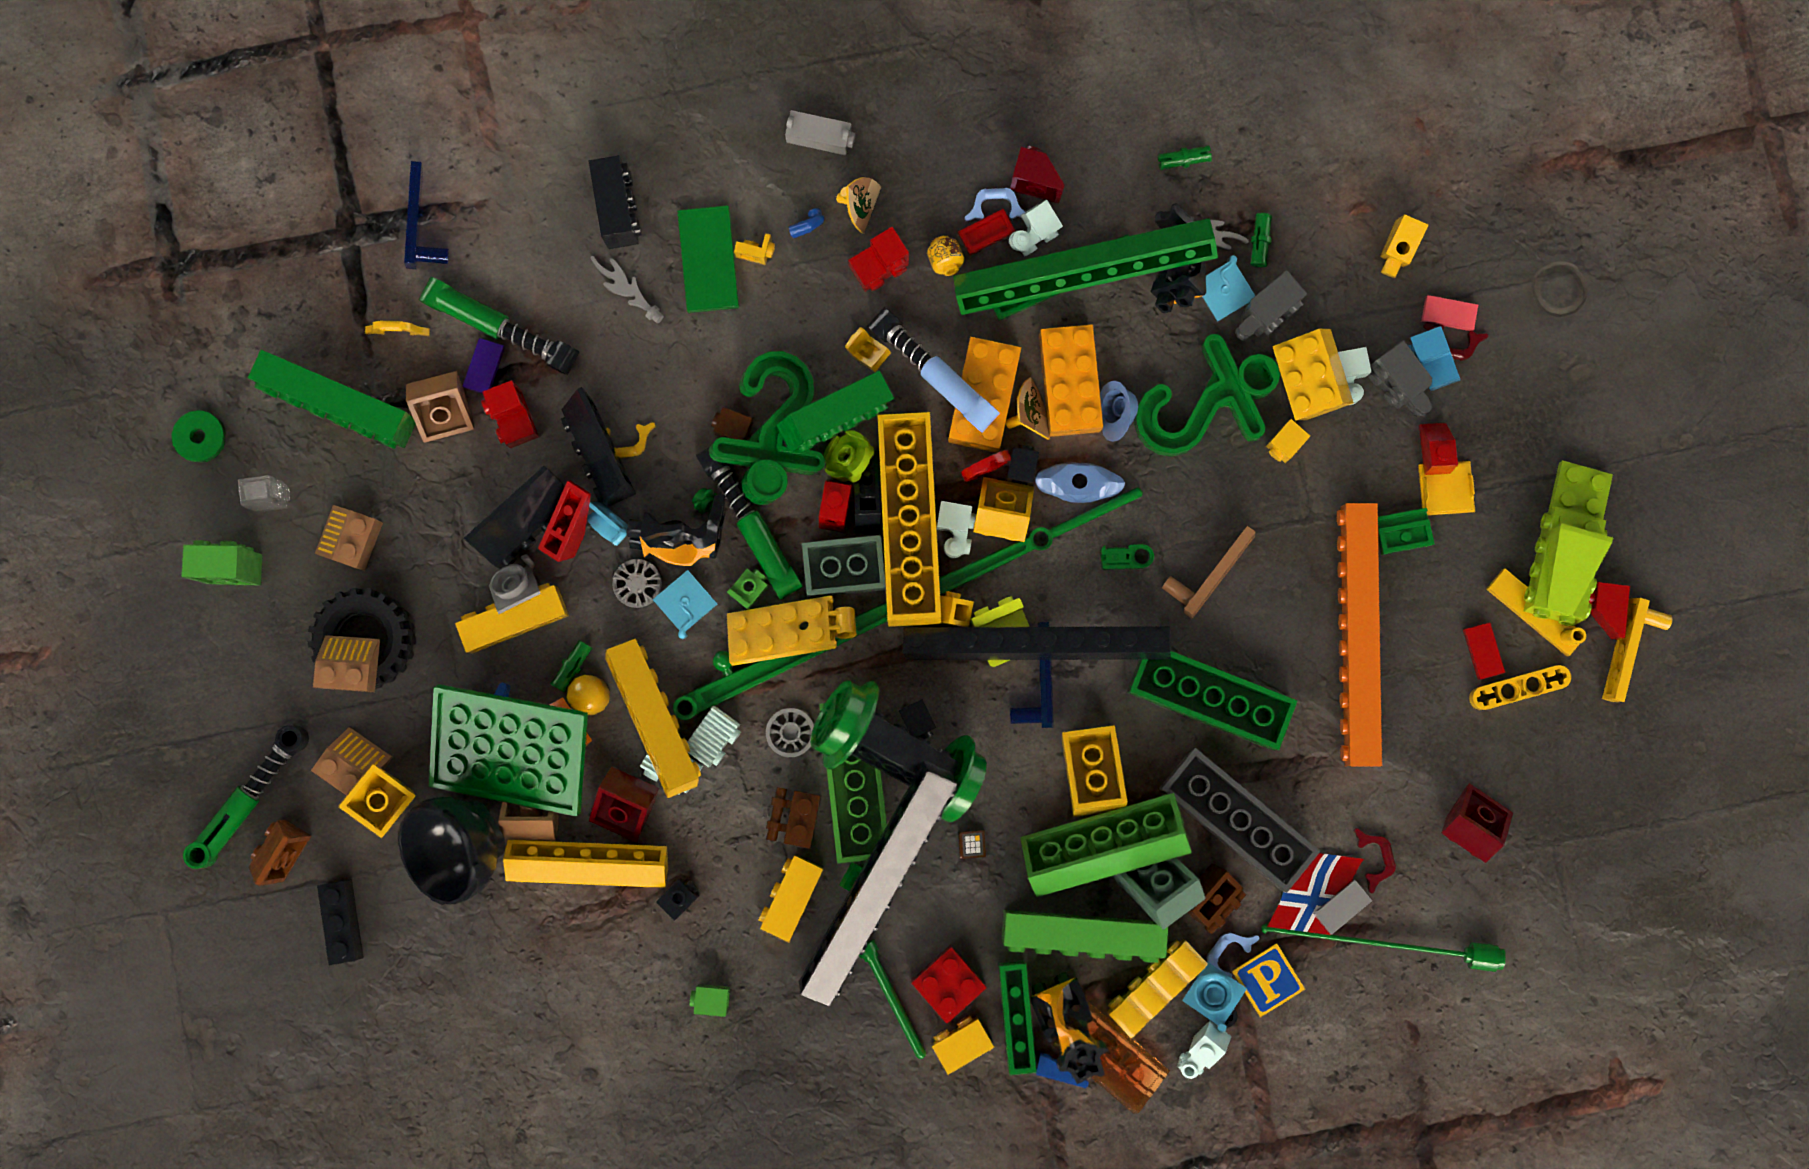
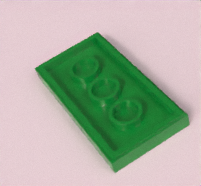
M729 205L677 210L687 312L695 313L739 308Z

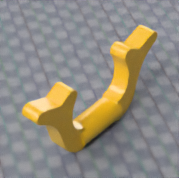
M380 320L373 322L370 326H365V334L384 335L385 331H407L413 336H430V328L420 327L403 321Z
M651 422L645 426L637 424L636 429L639 432V442L630 447H614L616 457L624 458L641 455L645 450L648 434L656 426L655 423ZM606 428L608 434L610 435L611 430L609 428Z

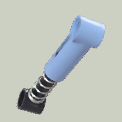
M883 307L867 327L885 343L895 344V348L901 350L904 357H909L912 364L918 365L921 376L958 409L973 426L983 433L1000 412L970 387L940 357L935 356L932 358L930 352L924 351L922 344L918 345L914 341V337L910 338L906 334V330L902 326L903 323L886 307Z

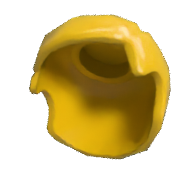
M584 674L574 678L568 686L566 698L572 709L588 712V715H595L603 711L608 705L610 691L604 680L593 675Z

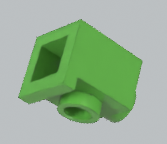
M746 569L727 593L747 610H750L769 587L765 583L767 577L757 569H754L752 572ZM747 582L754 584L752 591H745L744 585Z

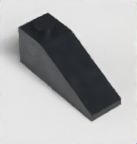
M874 451L868 466L862 472L861 478L854 482L856 533L882 532L879 451Z

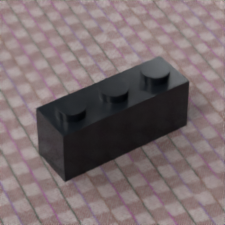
M352 879L317 885L329 966L364 958Z

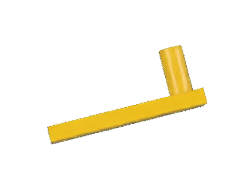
M1502 569L1486 590L1564 655L1570 656L1579 644L1585 641L1586 632L1582 628L1560 624L1559 621L1549 618H1538L1531 613L1524 612V595L1528 587L1507 569Z
M1643 598L1629 599L1625 638L1616 640L1602 697L1604 700L1625 702L1644 623L1664 630H1668L1672 624L1671 615L1648 608L1649 600Z

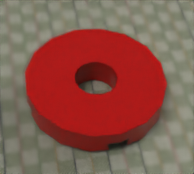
M1008 450L998 452L961 471V475L966 482L977 479L979 475L990 473L1007 464L1008 461H1011V456Z

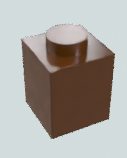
M723 407L721 413L716 412L711 427H714L713 432L718 437L747 441L754 422L748 416Z

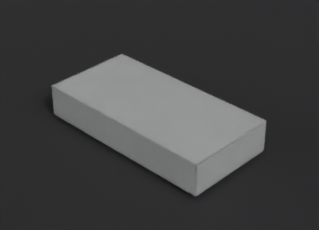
M1353 880L1313 914L1332 935L1371 903L1372 900L1356 880Z

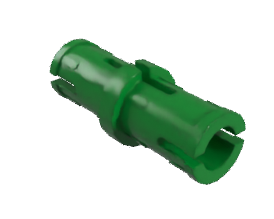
M1209 145L1193 149L1184 147L1180 151L1158 154V162H1161L1159 168L1160 170L1179 166L1188 168L1191 164L1211 162L1212 153H1209L1211 148Z
M1257 213L1255 215L1254 236L1251 237L1253 249L1250 265L1263 268L1267 267L1268 247L1272 243V238L1270 237L1272 215Z
M578 639L577 644L567 659L564 658L561 663L563 665L550 684L558 690L565 692L575 674H579L582 670L580 666L593 648Z

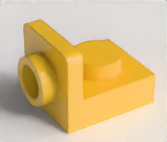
M765 233L762 247H758V243L750 240H744L743 243L736 241L734 253L736 258L766 265L767 258H772L775 243H772L771 235Z

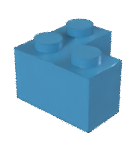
M1441 326L1410 337L1412 344L1408 345V347L1432 377V385L1429 387L1430 391L1461 380Z

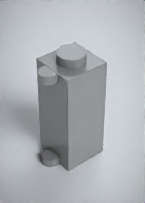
M791 110L787 120L785 137L786 143L846 155L848 147L853 148L855 133L852 132L851 123Z

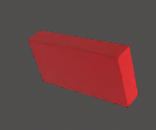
M1003 208L958 231V235L969 256L1010 236L1016 230Z
M1491 623L1464 629V636L1477 679L1481 680L1505 673Z

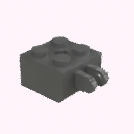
M1287 270L1250 300L1248 306L1242 311L1243 323L1241 322L1236 328L1237 338L1246 340L1253 334L1260 337L1264 332L1268 336L1284 321L1283 317L1288 320L1304 305L1302 300L1307 293Z
M1403 340L1370 365L1371 373L1368 376L1374 385H1379L1384 391V398L1389 405L1395 406L1397 410L1406 405L1414 413L1413 415L1419 418L1425 416L1426 413H1430V410L1433 408V404H1431L1429 398L1424 393V390L1432 385V377Z

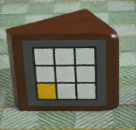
M985 830L958 832L960 859L986 857Z

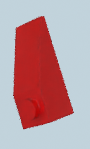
M571 480L567 481L538 547L539 550L557 562L576 556L585 535L591 498L590 492Z

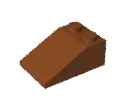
M277 820L276 823H271L265 832L267 838L262 846L258 845L251 855L252 862L249 865V869L254 883L258 886L284 882L310 840L311 835L286 820Z

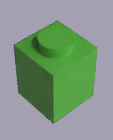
M698 984L696 991L692 990L690 996V1007H694V1014L726 1017L728 1014L730 987Z

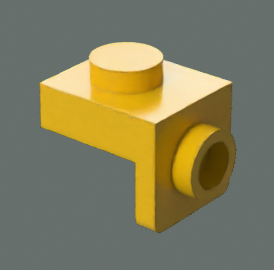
M862 327L851 335L845 345V348L854 359L873 372H876L891 354L886 346L869 336Z

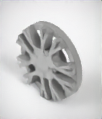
M632 559L618 567L613 576L612 586L620 602L632 608H642L653 603V599L660 594L662 580L659 571L653 564L642 559ZM634 564V573H629L626 567ZM640 564H644L642 573H638ZM650 567L655 574L651 577H645V572ZM621 571L629 575L627 579L619 575ZM617 580H624L626 585L622 588H617ZM648 580H657V584L648 585ZM628 588L629 592L622 597L620 594ZM647 588L656 590L652 597L646 594L645 590ZM643 593L646 602H641L639 594ZM631 594L636 595V603L628 602Z
M782 709L776 712L768 721L766 726L767 742L771 749L781 756L790 758L800 756L811 747L810 740L807 744L800 737L802 734L811 735L814 724L811 718L799 709ZM789 712H793V722H789ZM781 714L786 719V723L783 725L779 724L776 720ZM799 714L806 719L802 725L796 724ZM771 725L780 726V731L771 729ZM810 725V730L801 732V727ZM770 734H780V739L772 743ZM782 740L786 743L781 750H778L776 747ZM798 740L804 747L801 751L795 744ZM791 743L794 746V753H785L786 746Z

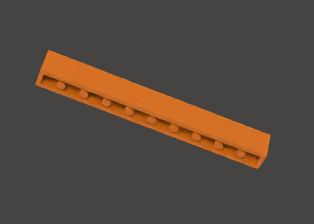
M1346 503L1340 507L1341 510L1337 511V525L1341 526V536L1337 538L1338 552H1341V562H1338L1337 573L1338 577L1342 578V588L1338 589V602L1342 604V614H1339L1338 626L1342 630L1343 640L1339 641V655L1343 656V666L1339 668V680L1343 682V693H1340L1339 703L1340 708H1344V719L1340 720V733L1344 735V745H1341L1340 757L1341 761H1344V766L1382 767L1378 503Z

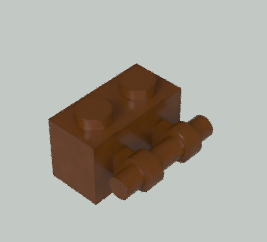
M777 787L775 797H772L771 800L773 808L770 821L767 820L766 829H768L766 839L777 841L778 832H786L784 844L810 849L822 795L795 790L793 800L791 801L785 799L787 789ZM783 807L790 809L788 824L780 823Z
M1213 863L1199 877L1206 899L1187 912L1194 920L1205 926L1204 929L1211 935L1218 927L1220 929L1226 923L1225 919L1233 910L1237 911L1242 905L1240 902L1246 896L1242 891L1243 887L1226 870Z

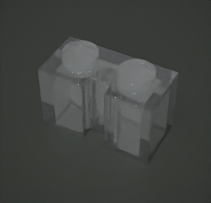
M270 475L238 480L240 504L242 507L255 512L288 508L287 501H290V490L285 485V482L276 480V478Z

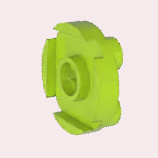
M849 430L841 438L839 436L833 438L823 455L826 463V473L839 482H857L874 454V448L866 437L857 431ZM846 454L850 455L847 459H844Z

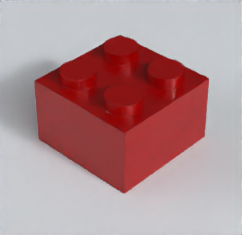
M951 944L911 979V984L946 1024L987 988L986 984Z

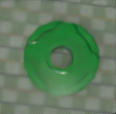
M201 410L188 412L181 416L174 424L171 434L172 444L177 453L186 460L208 462L217 457L225 445V428L222 422L209 412ZM203 430L205 439L203 442L196 444L193 440V435L196 431Z

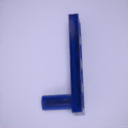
M411 161L404 258L406 269H417V262L448 264L449 249L418 246L423 166L422 162Z
M1038 622V627H1050V623ZM1040 660L1041 707L1010 708L1011 724L1042 723V728H1054L1052 660Z

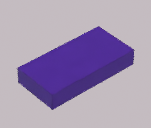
M479 338L463 387L483 394L482 391L492 388L505 346Z

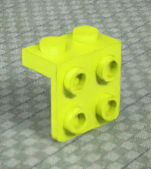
M1012 596L998 602L999 607L989 610L987 606L973 612L975 617L970 620L972 627H1030L1022 610L1024 606L1020 598L1013 600ZM1010 660L987 661L991 667H996Z

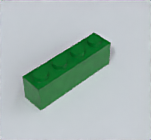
M1025 961L998 963L1009 1075L1036 1073Z

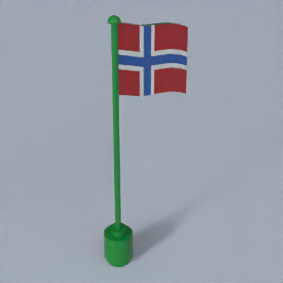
M1319 853L1287 893L1282 892L1280 902L1268 925L1266 923L1261 927V931L1264 934L1274 932L1463 957L1464 963L1468 964L1469 969L1491 972L1503 970L1506 960L1505 949L1492 944L1471 942L1469 947H1465L1464 952L1331 935L1313 913L1353 881V877L1364 860L1361 858Z

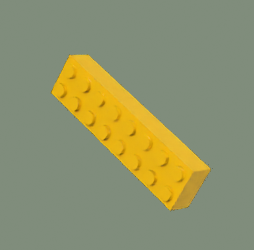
M930 412L878 415L888 627L941 624Z

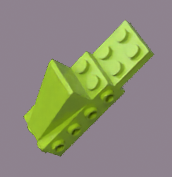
M1563 460L1559 463L1549 511L1544 513L1540 523L1542 529L1535 545L1536 556L1530 568L1529 575L1531 579L1529 587L1524 595V612L1531 613L1538 618L1556 620L1566 626H1575L1589 617L1592 608L1591 603H1589L1590 595L1595 591L1597 579L1594 578L1595 573L1613 541V537L1607 536V530L1605 529L1606 520H1603L1613 474Z

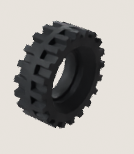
M352 588L348 592L336 593V597L331 601L325 600L322 603L324 608L320 612L316 611L313 615L316 618L314 626H309L308 632L312 633V641H307L308 648L313 650L314 655L311 656V659L314 663L326 635L341 636L343 628L354 617L368 615L373 616L383 624L388 637L386 648L378 658L375 688H380L387 682L392 683L396 680L395 676L400 672L404 673L407 669L405 665L408 659L412 660L414 656L411 651L412 646L416 645V638H413L412 631L415 629L414 623L410 622L408 618L410 614L399 605L400 602L384 593L367 588Z

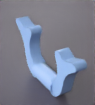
M985 188L977 194L974 207L965 216V221L968 222L975 218L978 220L983 219L984 215L981 211V204L987 199L1004 198L1008 200L1011 204L1009 215L1011 220L1017 216L1021 217L1020 215L1025 211L1019 206L1016 195L1011 189Z
M1230 932L1224 933L1207 954V962L1221 970L1217 963L1218 958L1228 944L1237 942L1243 947L1245 952L1249 953L1251 945L1259 940V936L1242 937ZM1221 970L1222 972H1224L1232 978V974L1230 972Z

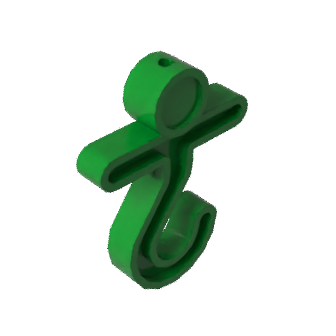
M1218 334L1209 335L1203 342L1201 349L1213 374L1184 428L1180 432L1169 433L1159 426L1157 420L1158 411L1168 404L1172 396L1171 389L1167 385L1159 384L1146 392L1138 405V412L1134 419L1137 436L1146 448L1158 455L1173 457L1185 454L1199 444L1217 410L1222 407H1228L1242 436L1248 441L1258 440L1265 432V424L1253 399L1266 397L1277 386L1280 372L1275 361L1267 355L1256 354L1249 356L1237 368L1222 336Z
M770 351L756 357L743 372L739 390L744 396L753 397L763 388L765 378L778 376L786 381L789 387L788 399L748 441L721 437L716 439L709 448V455L714 461L750 466L743 475L741 481L742 490L746 498L758 505H768L782 496L788 484L786 472L814 475L825 466V458L820 452L807 450L800 453L798 449L790 453L788 447L783 445V437L776 426L790 413L811 404L814 395L813 377L807 365L795 355L784 351Z

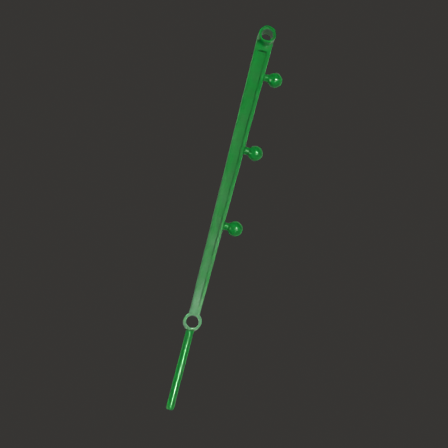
M1137 487L1050 529L1044 527L1035 528L1030 532L1029 537L1025 538V542H1015L939 577L940 595L1033 550H1046L1051 546L1053 538L1142 497V490ZM1039 531L1044 532L1048 538L1047 543L1041 547L1037 546L1033 541L1035 533ZM887 602L855 616L857 632L855 637L888 622ZM835 636L837 646L853 639H839ZM828 650L758 661L735 672L729 663V652L718 651L714 655L712 662L717 670L722 671L724 677L680 696L673 705L674 714L682 720L691 719L693 716ZM688 700L691 702L693 711L690 714H683L679 711L678 706L681 701Z

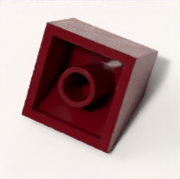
M1034 146L1020 148L1010 189L1016 193L1059 204L1064 183L1047 154Z
M611 766L598 788L589 822L637 843L654 806L659 788Z
M1469 783L1447 815L1441 833L1450 841L1455 842L1471 855L1486 863L1505 845L1513 812Z

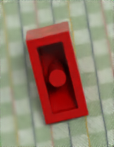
M1446 423L1420 424L1419 431L1424 475L1451 474L1458 466L1456 440Z
M1597 582L1595 591L1590 595L1589 603L1592 605L1590 614L1610 639H1623L1626 635L1630 586Z

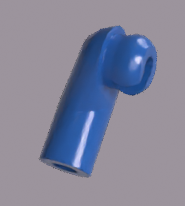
M819 208L811 209L808 212L810 219L789 226V231L793 238L810 233L823 224L824 216Z

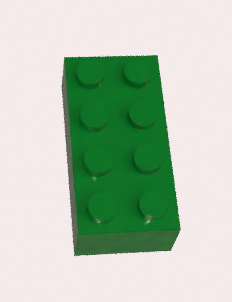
M879 370L790 413L776 426L790 453L798 449L800 453H803L813 448L817 443L825 442L835 437L843 430L848 431L859 425L860 422L868 421L880 415L881 412L888 409L887 403L892 401L894 397Z

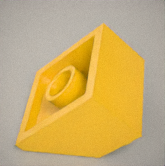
M983 477L973 532L985 536L1025 542L1034 486Z
M372 763L338 807L382 838L416 795L413 790L397 778Z

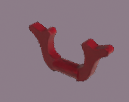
M1429 322L1423 325L1427 331L1440 326L1442 330L1444 329L1443 325L1434 326ZM1470 331L1467 334L1469 339L1467 349L1449 348L1453 359L1460 361L1469 359L1473 355L1478 343L1486 340L1488 334H1476L1474 331Z
M1355 828L1354 833L1359 839L1357 843L1359 848H1363L1369 843H1377L1381 848L1385 864L1383 871L1378 874H1365V878L1369 881L1368 892L1374 893L1376 886L1382 880L1391 876L1396 870L1391 843L1385 837L1366 835L1360 829Z

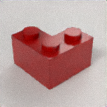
M892 226L870 240V247L849 259L848 263L865 292L869 289L875 291L885 284L884 280L893 275L896 278L907 270L906 267L909 266V252Z
M512 380L482 391L485 398L481 400L486 415H490L492 420L495 419L499 428L495 429L501 444L505 443L511 449L539 438L522 390Z

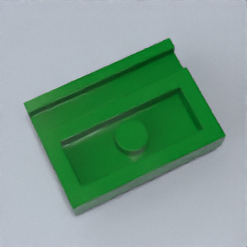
M1427 508L1378 517V542L1381 555L1435 545L1430 520L1427 516Z

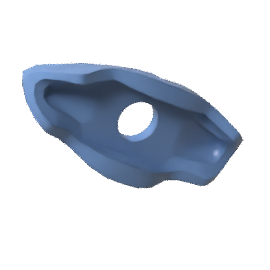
M1061 463L1043 469L1035 475L1036 486L1043 493L1073 503H1089L1113 497L1119 494L1125 486L1123 478L1106 468L1091 463ZM1083 474L1087 478V484L1084 488L1078 489L1072 484L1074 475Z

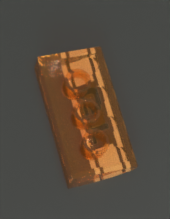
M1087 1001L1093 1021L1088 1023L1089 1033L1095 1040H1102L1108 1048V1051L1100 1056L1105 1075L1101 1077L1095 1075L1090 1076V1078L1133 1114L1139 1113L1170 1070ZM1066 1026L1068 1030H1077L1076 1028ZM1057 1036L1052 1045L1060 1051L1059 1036Z

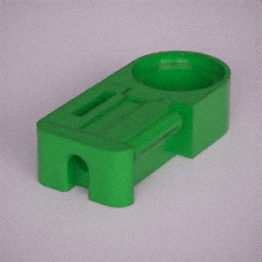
M1144 544L1128 545L1127 549L1126 547L1107 548V550L1103 546L1100 550L1101 568L1103 570L1144 569L1151 565L1154 560L1153 550ZM1139 549L1147 551L1149 555V560L1145 564H1139L1134 558L1135 552Z

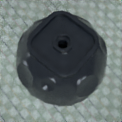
M452 797L423 800L420 804L411 808L401 822L400 830L398 831L400 856L408 876L423 894L440 905L458 904L481 893L497 868V859L504 854L506 849L502 832L488 809L479 801L467 802Z

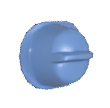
M1111 381L1103 386L1100 392L1103 436L1107 440L1114 442L1120 440L1125 435L1129 425L1134 421L1138 412V401L1136 396L1131 391H1128L1121 382Z

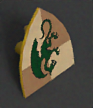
M868 177L853 180L849 185L842 188L837 195V202L847 204L851 221L862 234L865 233L881 186L876 181Z
M1029 377L1023 382L1017 396L1018 415L1006 419V426L1011 429L1023 425L1049 440L1045 406L1034 381Z

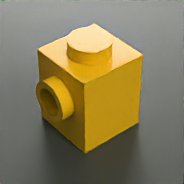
M946 591L945 596L940 595L941 622L969 627L974 602L960 599L961 594Z

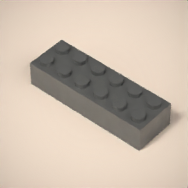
M1192 748L1159 788L1165 795L1174 793L1180 808L1282 892L1287 893L1320 853L1319 849L1196 748Z

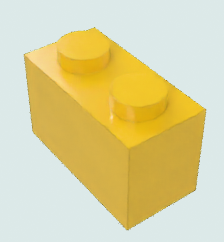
M967 1016L957 1023L958 1028L951 1032L947 1029L943 1030L933 1037L935 1041L931 1043L932 1048L948 1075L994 1048L991 1039L977 1016L973 1019L971 1016Z

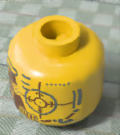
M949 236L935 238L927 250V256L932 269L937 274L952 276L959 271V268L964 263V256L956 239L949 238Z

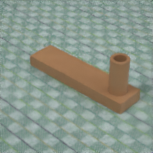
M1248 526L1244 529L1196 594L1172 576L1167 579L1162 589L1186 606L1184 614L1193 619L1255 538L1256 532Z

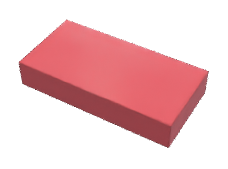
M1427 295L1425 297L1421 322L1473 331L1478 305Z

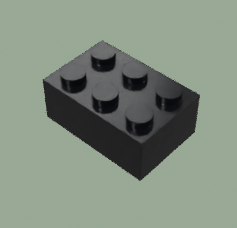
M619 155L588 160L600 233L608 250L638 245L637 236H641L642 233L636 213H633V211H637V203L632 189L629 188V186H633V180L628 164L623 163Z

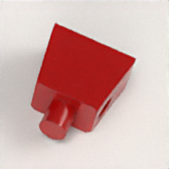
M832 480L825 481L819 512L820 529L845 533L853 484Z

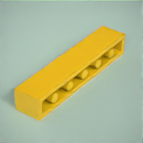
M635 638L606 649L605 660L667 798L697 787L699 777L701 776L700 769L695 761L692 762L688 755L690 748L685 738L681 739L677 731L680 729L676 716L674 714L670 715L667 706H669L667 696L664 691L660 692L657 687L658 677L653 668L649 669L647 665L648 656L644 646H639Z
M507 840L503 864L506 881L665 888L668 874L667 846Z

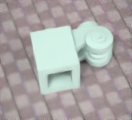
M1047 200L1041 201L1020 215L1028 230L1027 232H1013L1009 237L1010 247L1016 251H1021L1025 257L1038 249L1035 245L1043 239L1045 242H1049L1059 235L1057 230L1062 228L1063 225Z
M1366 347L1338 352L1354 404L1364 394L1363 388L1359 384H1355L1354 379L1364 378L1371 373Z
M941 501L936 530L947 531L953 535V538H949L944 544L945 554L951 558L960 557L962 554L969 555L972 539H967L968 529H974L976 514L971 513L972 506Z
M1211 1020L1194 1035L1189 1051L1179 1056L1177 1067L1186 1078L1193 1079L1198 1074L1201 1075L1205 1066L1210 1069L1227 1051L1231 1036L1226 1032H1220L1217 1029L1218 1025Z

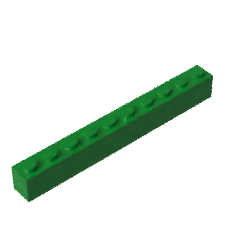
M1208 218L954 275L953 278L960 313L965 315L1217 259L1218 254L1211 220Z

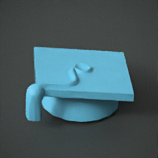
M1235 255L1230 256L1226 264L1206 275L1207 293L1202 297L1217 322L1246 305L1255 297L1254 292L1236 265L1237 257Z
M590 502L589 507L595 512L588 515L587 521L602 537L618 546L627 535L628 524L602 502Z
M688 570L653 599L679 629L678 637L681 639L688 637L686 631L718 605Z
M1207 962L1208 965L1200 972L1182 1001L1217 1024V1029L1220 1032H1225L1227 1026L1224 1023L1247 988Z

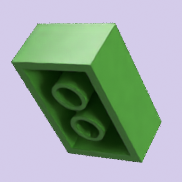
M194 540L193 545H183V578L206 584L261 586L262 554L254 552V548L237 544L234 541H220L219 546V544H213L210 541Z

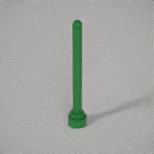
M872 939L867 942L866 950L859 957L869 963L916 1057L923 1059L926 1056V1051L877 957L879 956L877 951L879 947L875 940Z

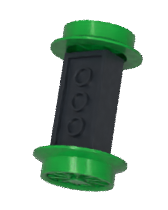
M851 681L841 683L823 705L810 737L811 747L823 753L822 761L824 767L834 769L851 754L909 786L925 760L953 773L957 789L953 798L948 799L944 805L941 819L947 822H954L959 819L975 800L986 774V759L975 752L973 738L963 735L951 742L945 750H936L929 746L930 742L918 736H911L907 733L908 730L898 724L892 725L885 721V717L882 714L874 712L879 696V688L875 682L868 681L862 686H858Z

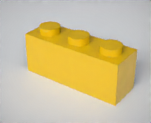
M796 854L793 859L787 858L781 871L785 874L781 884L776 882L770 894V897L774 898L770 908L764 907L758 921L762 922L760 929L789 942L824 868Z

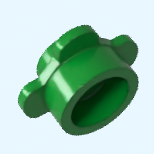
M702 488L692 499L694 508L696 510L699 509L698 512L700 514L710 511L712 508L714 496L717 495L716 493L713 494L714 491L712 489Z

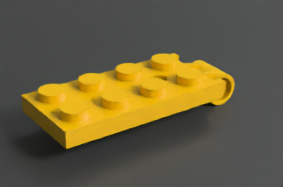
M832 595L727 613L729 663L732 666L836 649L837 642L835 636L839 639H849L857 635L855 609L852 607H839L833 610ZM808 622L807 629L801 630V623Z

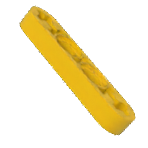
M1551 666L1477 687L1471 691L1469 700L1471 705L1478 710L1495 708L1563 689L1570 684L1571 673L1565 666ZM1556 672L1563 674L1560 684L1558 681L1546 683L1545 678L1556 675ZM1530 677H1535L1539 681V688L1535 692L1530 691L1526 686V682ZM1505 684H1510L1514 688V695L1510 699L1503 697L1501 689ZM1480 691L1484 695L1494 693L1496 698L1485 700V705L1483 702L1477 701V697L1481 695Z

